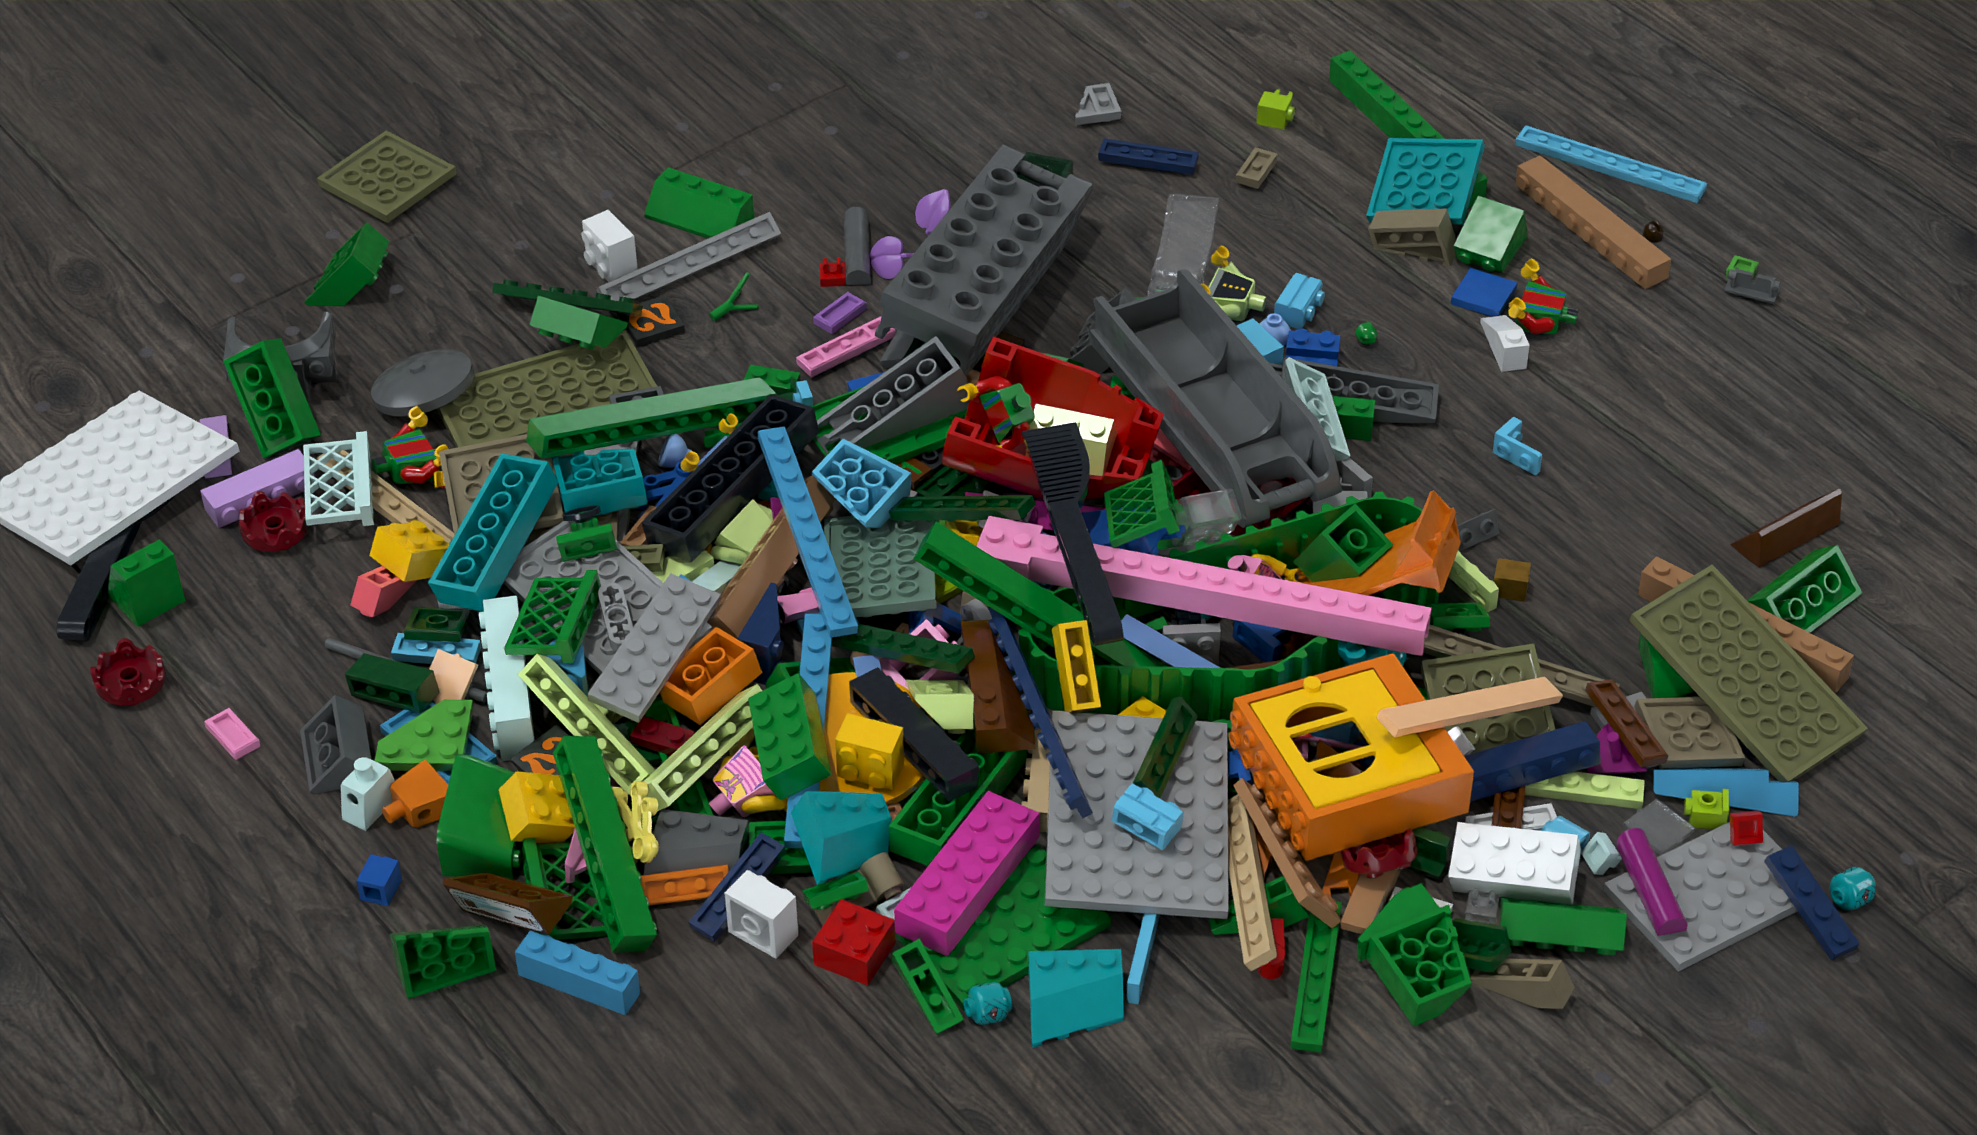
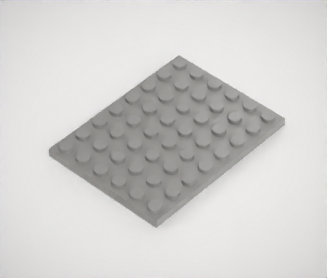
M1052 711V721L1093 814L1082 819L1076 808L1071 811L1063 796L1068 791L1067 789H1061L1054 775L1059 772L1058 768L1053 770L1050 765L1045 906L1227 919V723L1195 722L1160 798L1166 803H1175L1184 812L1180 831L1171 839L1166 848L1161 850L1113 823L1112 814L1117 800L1133 784L1163 718Z

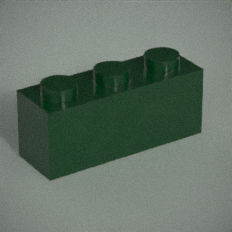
M366 653L345 673L351 696L417 713H422L439 694L433 670Z

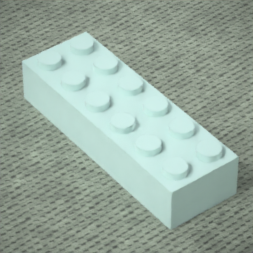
M517 596L483 600L484 612H479L481 629L486 628L485 632H481L483 649L488 648V651L483 652L485 669H490L489 672H485L487 689H492V692L487 693L489 710H494V712L489 714L491 731L497 730V733H492L495 751L500 750L502 761L511 760L513 756L535 741L529 687L518 676L520 671L526 666L525 655H506L504 650L519 615ZM522 640L516 643V645H523L524 641Z

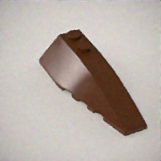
M988 620L961 622L963 646L972 647L975 658L966 665L968 686L974 694L973 725L977 754L1036 749L1033 724L1029 717L1031 710H1027L1020 696L1024 694V690L1021 692L1018 690L1012 678L1016 674L1015 672L1011 673L1004 660V657L1007 655L1002 653L996 641L998 637L993 633Z

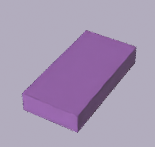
M847 292L815 315L813 323L830 334H834L867 309L866 302Z

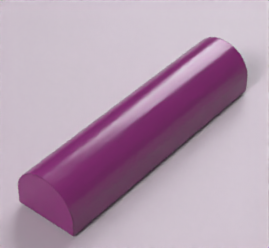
M1640 828L1624 831L1618 837L1616 847L1657 936L1687 931L1688 923L1646 833Z

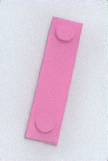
M878 317L797 356L796 363L810 377H813L892 339L896 334V330L891 328L883 339L876 337L875 331L881 321V317Z

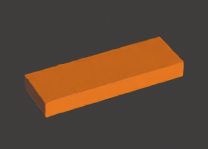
M728 864L641 875L642 889L644 895L648 898L649 905L708 898L728 874Z

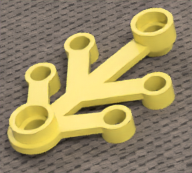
M634 781L630 789L632 797L631 812L627 805V792L619 787H611L613 795L618 801L619 814L628 827L625 832L628 842L634 840L632 849L635 865L638 859L644 863L651 862L653 857L657 855L659 848L658 841L652 834V816L656 815L658 810L657 799L646 797L648 793L646 782Z

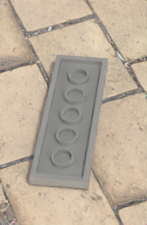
M670 573L588 692V701L639 723L720 603L721 594Z

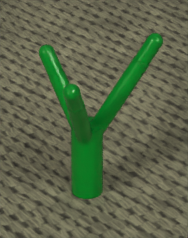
M749 272L745 273L729 299L709 313L712 321H717L731 310H754L759 308L757 304L733 305V302L741 293L742 287L750 276Z

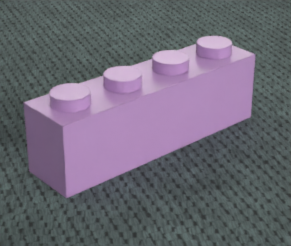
M297 449L200 490L205 511L217 527L221 528L239 520L240 510L247 508L251 504L253 495L258 491L264 492L270 499L280 497L283 492L291 497L305 492L304 455Z

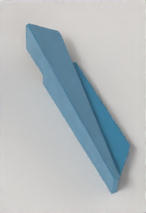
M1672 768L1669 770H1654V792L1659 795L1685 799V797H1691L1692 790L1722 793V789H1729V806L1794 817L1798 815L1799 783L1796 781H1769V771L1766 769Z

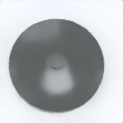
M438 349L418 353L386 369L373 383L371 396L376 408L387 415L409 416V411L415 406H418L422 412L426 413L442 407L460 396L473 381L474 369L470 358L465 353L457 350Z

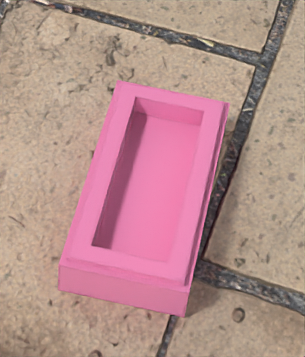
M230 708L204 721L206 729L235 760L260 747L259 739Z

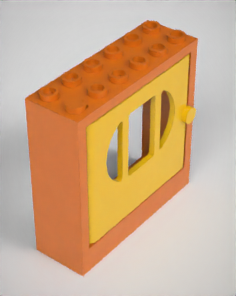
M1394 653L1234 698L1233 711L1230 712L1232 730L1229 732L1230 744L1241 755L1242 764L1245 769H1249L1252 773L1256 787L1262 789L1269 808L1275 810L1280 826L1283 830L1288 831L1293 847L1296 851L1299 850L1306 861L1402 833L1407 829H1415L1469 812L1474 770L1446 729L1441 727L1394 737L1377 719L1382 709L1426 701ZM1353 721L1369 745L1308 763L1304 760L1291 738ZM1368 756H1375L1374 762L1367 770L1352 777L1333 778L1316 773L1320 770Z

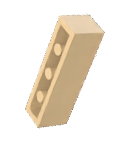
M1035 729L1036 749L1028 750V754H1032V758H1026V775H1030V780L1024 779L1023 797H1028V800L1022 801V805L1040 813V832H1047L1050 763L1046 754L1050 750L1043 748L1037 734L1041 733V729Z

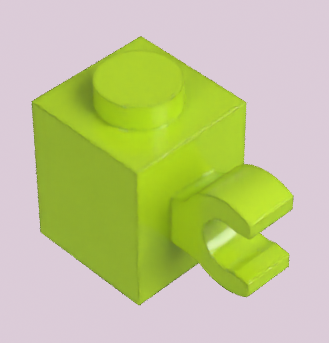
M1277 89L1275 93L1264 91L1258 103L1257 124L1285 130L1288 121L1293 120L1295 107H1292L1293 93L1289 92L1286 96L1280 94V89Z

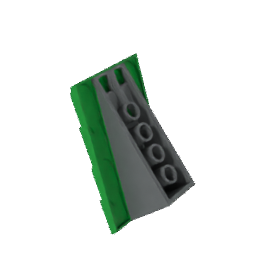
M935 336L868 385L812 405L811 407H814L819 433L813 440L825 457L842 439H845L895 465L924 452L930 453L944 447L947 433L955 416L965 419L970 400L962 402L961 399L966 398L968 393L965 389L958 391L957 389L970 382L937 336Z

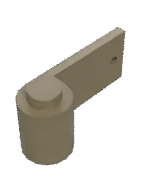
M887 852L870 858L862 864L860 870L856 871L866 878L869 891L861 893L862 895L857 899L844 901L866 908L884 898L887 901L902 893L901 888L904 886V883ZM839 901L833 902V905L827 909H813L822 926Z

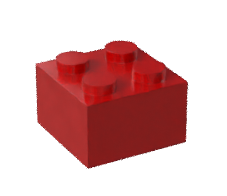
M841 899L812 941L814 965L868 986L896 944L895 919Z

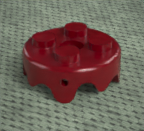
M258 491L253 495L251 504L245 509L242 508L239 512L238 524L244 542L259 551L275 552L288 550L303 539L309 527L306 524L305 503L300 497L295 500L285 492L281 493L280 497L276 499H270L264 492Z
M128 638L119 640L115 650L108 653H100L97 666L90 667L91 676L98 695L108 703L121 706H134L150 699L162 688L166 676L162 655H159L151 645H148L145 649H140ZM125 677H134L130 680H124Z
M1412 829L1405 830L1404 835L1398 833L1390 837L1341 850L1344 867L1353 873L1366 874L1367 878H1377L1382 876L1384 872L1407 868L1418 854L1416 839Z

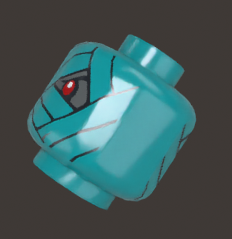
M1851 867L1831 879V898L1842 909L1848 911L1855 910L1872 901L1875 896V880L1864 869Z
M997 982L971 987L968 992V998L964 999L966 1015L972 1017L978 1025L1003 1021L1012 1009V1000L1006 987L1003 988Z

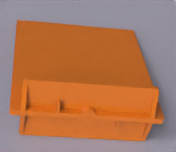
M1435 490L1430 491L1422 513L1416 522L1385 533L1384 535L1394 545L1358 577L1311 582L1307 576H1299L1297 581L1362 595H1370L1399 583L1432 588L1440 593L1444 589L1461 544L1455 517L1456 511L1454 507L1450 508Z

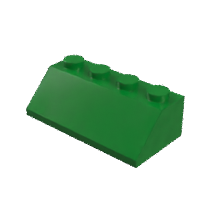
M667 167L654 182L644 217L709 239L754 219L753 195Z
M281 338L263 340L223 361L263 459L298 447L321 436Z
M1838 545L1815 549L1747 601L1811 633L1862 594V591Z
M1501 897L1499 925L1507 928L1510 945L1523 946L1524 941L1536 942V947L1544 949H1554V944L1567 945L1566 950L1585 952V947L1598 948L1597 953L1605 955H1616V950L1624 951L1627 914L1623 909Z

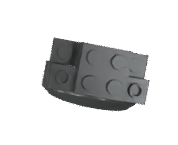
M329 312L323 313L321 324L313 335L296 344L285 346L308 404L310 401L311 383L337 382L338 379L334 357L336 332L332 313ZM235 317L229 318L227 322L223 361L252 346L241 341V336L236 335ZM224 365L227 382H231L229 374Z

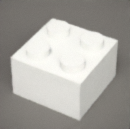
M609 210L582 221L583 232L581 235L586 250L584 251V258L589 265H592L597 270L601 278L611 282L638 270L634 235Z
M746 870L725 892L729 933L776 959L798 937L796 896L789 890L781 889L770 883L765 877Z

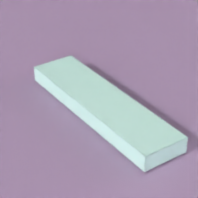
M721 560L692 582L721 594L741 564Z

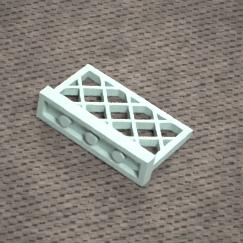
M367 431L356 432V439L303 445L306 524L315 525L362 519L363 526L374 525L371 456ZM352 449V452L345 458L338 454L341 450ZM312 453L325 454L319 460L310 457ZM330 459L338 462L332 468L325 465ZM345 466L352 469L346 476L339 473ZM318 469L325 472L319 479L312 476ZM332 477L339 480V482H337L332 487L326 484V482ZM345 485L353 488L348 494H344L339 490ZM318 488H321L326 492L319 498L312 494ZM332 496H335L340 500L333 506L326 502ZM346 504L355 508L354 511L345 512L340 509ZM319 507L327 510L323 514L312 515V512Z

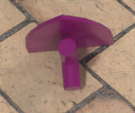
M1610 724L1605 725L1597 734V738L1600 741L1601 764L1588 767L1587 773L1603 775L1647 772V767L1639 766Z

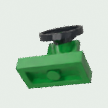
M599 505L580 507L562 514L563 521L575 522L570 524L571 533L556 536L563 562L617 550L611 523L599 526L598 519L593 518L594 515L601 512Z

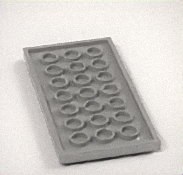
M574 521L561 522L523 547L503 582L524 603L535 578H583L586 570H597L601 586L607 583H617L623 588L633 627L663 585L659 578L617 540V550L563 562L556 536L571 533L570 524L575 523ZM540 588L539 592L542 594L552 588ZM571 588L566 592L569 594L578 588ZM557 595L549 599V601L553 602L561 598L562 596ZM610 595V604H614L615 598L613 595ZM598 602L581 644L584 648L585 661L601 675L616 651L610 647ZM541 603L531 609L535 611L545 605ZM568 603L558 609L562 611L571 605ZM550 612L541 618L544 620L554 615V613ZM614 614L609 619L612 621L622 620L624 616L621 614ZM559 621L551 627L554 629L564 623ZM706 622L690 648L713 630L712 626ZM623 631L618 632L620 640L625 639Z

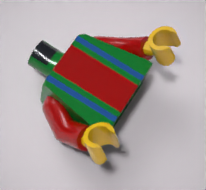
M1529 259L1521 269V275L1526 279L1531 278L1532 280L1527 282L1522 300L1514 298L1509 303V316L1517 318L1516 324L1523 329V332H1531L1532 334L1558 333L1561 321L1576 324L1579 309L1565 307L1566 293L1551 287L1541 274L1537 275L1536 272L1539 270V264L1534 259Z
M994 376L979 381L976 385L967 383L958 387L957 391L965 389L968 393L966 398L961 399L962 402L975 398L977 393L980 394L979 398L996 438L1001 444L998 447L1011 451L1024 443L1022 431L1029 430V425L1035 419V414L1030 405L1031 398L1024 391L1020 383L1012 385L1009 380L1001 376Z
M415 406L409 411L411 422L409 424L405 423L396 435L384 441L382 456L372 458L371 460L372 469L375 474L388 472L397 484H422L426 481H434V472H438L441 469L439 451L449 449L447 445H440L434 451L421 430H415L416 427H423L428 422L426 414L418 406Z

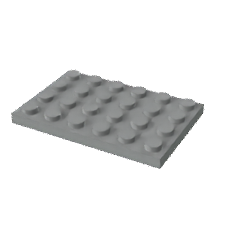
M1730 822L1657 857L1688 923L1687 931L1657 936L1628 872L1604 883L1603 889L1607 896L1620 909L1626 912L1627 917L1678 972L1797 912V909L1764 862L1768 855L1781 850V848L1764 830L1763 843L1733 845L1730 842Z

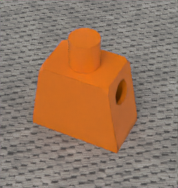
M424 760L390 785L392 803L382 808V813L389 823L404 817L412 827L418 828L440 819L448 784Z

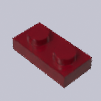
M643 716L631 733L630 740L631 744L672 755L695 734V731Z

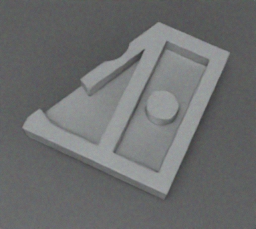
M1110 83L1086 86L1084 98L1080 102V110L1076 113V125L1121 119V109Z

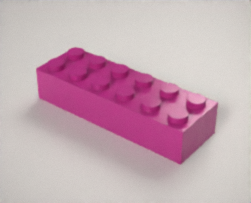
M987 791L895 907V933L912 941L920 938L923 946L948 956L1040 837V813Z

